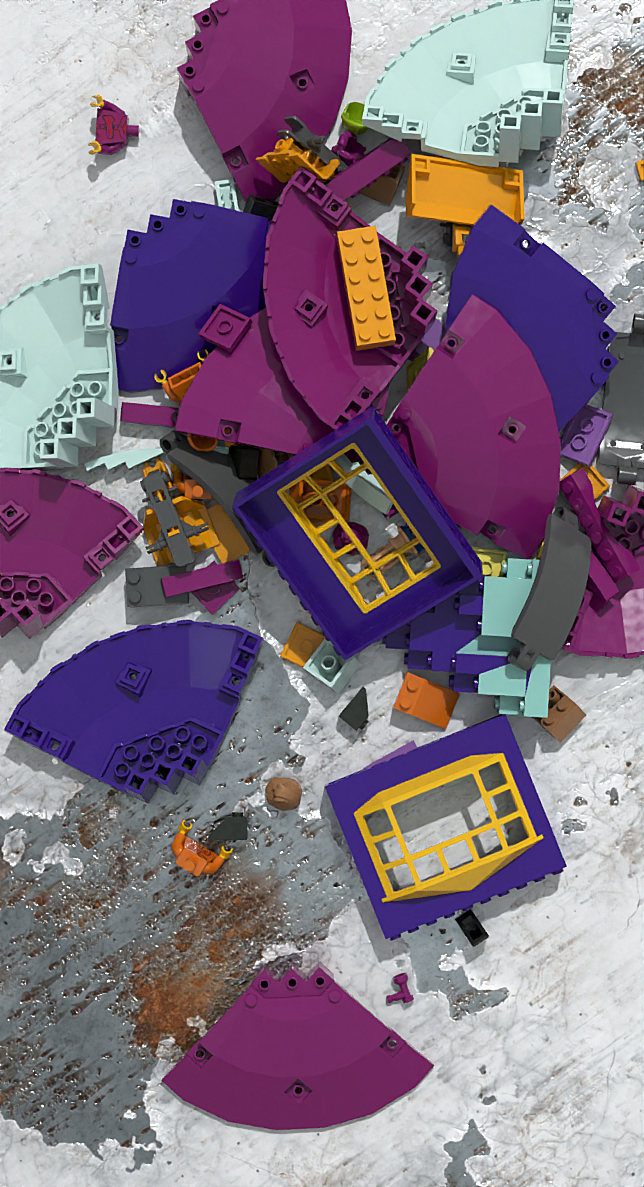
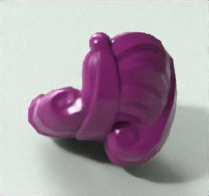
M349 131L343 132L338 143L331 148V151L347 166L363 157L366 151V147L356 142L357 136Z
M346 522L364 548L367 549L369 533L366 527L356 522ZM338 524L333 531L332 537L335 549L340 550L352 541L340 524ZM354 548L346 554L354 556L360 554L357 548Z

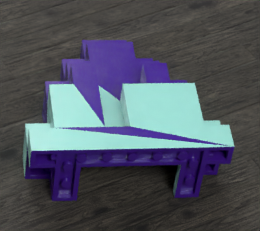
M507 558L505 562H502L501 574H505L504 577L483 576L460 590L457 594L450 596L382 638V644H386L385 648L408 650V653H404V664L407 665V669L453 672V675H449V687H452L453 692L498 695V697H494V708L497 709L499 714L548 718L551 660L539 654L533 666L527 671L516 667L508 661L509 652L514 647L522 644L513 639L511 633L534 583L540 560Z

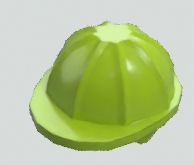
M359 102L347 104L344 112L341 114L342 125L346 131L352 132L355 135H361L369 129V127L362 125L364 104Z

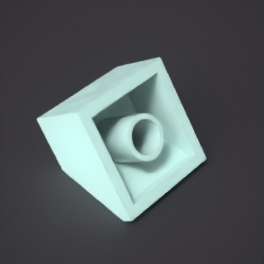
M324 639L303 668L339 695L361 663L354 656L344 660L342 656H338L335 653L334 645L331 641Z

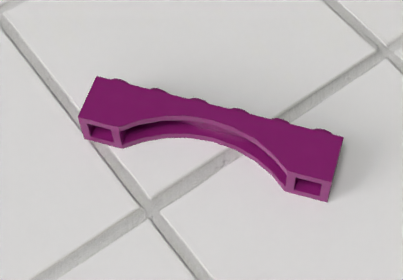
M584 469L560 481V488L586 534L590 537L594 548L614 583L638 571L640 567L632 553L614 538L604 524L595 504L593 485Z

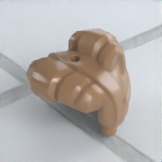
M274 777L269 781L265 789L269 805L284 811L293 810L300 805L302 788L297 781L291 778Z

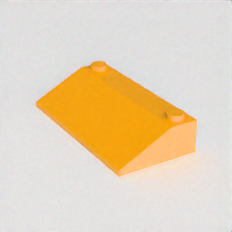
M411 154L406 191V216L473 226L488 206L493 205L520 226L525 220L523 170L478 166L457 160Z

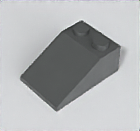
M187 565L183 567L125 568L127 607L189 604V592L165 597L161 578L187 572Z

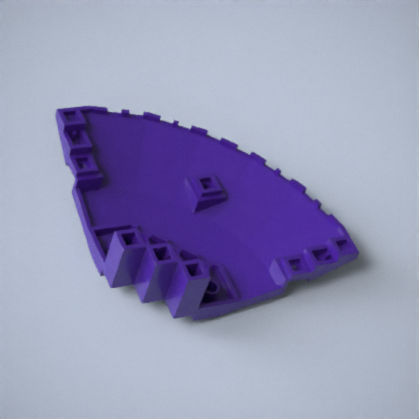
M173 199L169 218L150 214L147 233L127 230L110 322L111 329L114 330L118 390L130 393L155 389L161 390L163 389V384L157 382L154 378L155 374L160 379L164 378L161 370L167 373L166 380L168 382L167 378L200 362L202 365L203 362L198 358L197 352H199L201 358L206 357L205 349L210 354L217 345L200 338L198 333L219 304L249 318L266 308L263 274L266 236L271 226L268 218L212 204ZM117 336H122L121 342H116Z
M489 205L471 227L462 253L458 257L459 260L456 267L451 273V286L447 299L448 307L445 313L444 327L447 333L472 294L498 309L513 330L530 347L545 383L552 394L558 431L560 432L609 378V373L619 362L606 350L617 333L604 322L616 306L604 296L605 293L544 242L538 243L525 231L526 229L493 205ZM524 240L528 241L527 247L523 246ZM449 340V345L455 346V341ZM514 426L509 427L510 432H516Z
M187 619L173 623L163 622L157 625H140L127 632L123 631L111 635L110 638L101 641L97 640L86 646V649L78 654H73L70 659L52 667L51 672L43 680H40L31 693L27 694L17 704L4 731L38 750L60 759L70 767L130 797L149 804L157 787L174 795L182 778L197 785L201 784L221 748L242 700L240 694L251 676L264 638L238 626L211 624V622L203 623ZM131 675H137L136 679L131 680ZM234 680H239L238 685H233L232 683ZM54 744L59 745L56 750L52 749Z

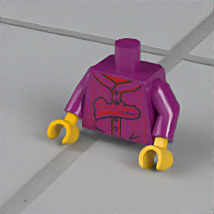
M100 95L92 96L97 100V104L92 102L90 103L91 107L99 106L100 109L97 108L95 141L88 144V146H93L94 150H90L89 154L94 155L98 152L99 154L113 155L128 145V136L139 137V125H129L128 115L115 104L103 100Z

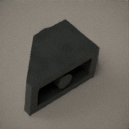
M249 194L243 212L265 217L271 221L276 213L279 202Z
M364 687L359 690L339 715L341 719L356 731L358 728L362 730L369 722L367 720L369 716L367 693Z
M232 812V816H228L208 836V840H247L248 816H243V812Z

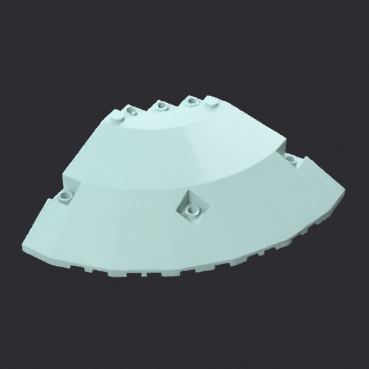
M495 0L488 3V6L479 9L475 7L471 13L465 14V12L453 15L449 22L445 24L441 22L430 29V33L423 37L421 35L417 36L410 42V47L406 50H401L400 56L396 59H391L386 64L382 76L379 75L377 84L366 97L362 125L402 142V138L421 140V151L478 166L499 167V162L518 163L520 149L539 150L541 136H561L574 0H513L508 2Z
M100 264L71 266L59 271L56 275L46 276L39 282L29 283L19 290V294L7 299L8 302L0 307V469L5 467L20 468V470L64 469V467H78L79 448L96 447L97 428L114 427L115 409H118L119 391L114 330L107 327V310L110 307L103 268Z

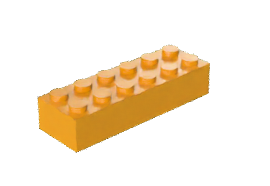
M376 226L338 231L336 240L356 351L394 345L396 337Z

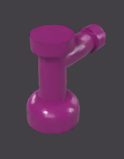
M407 973L394 976L392 978L393 982L399 985L401 991L388 995V1003L401 999L403 1003L414 1000L406 984L408 980Z

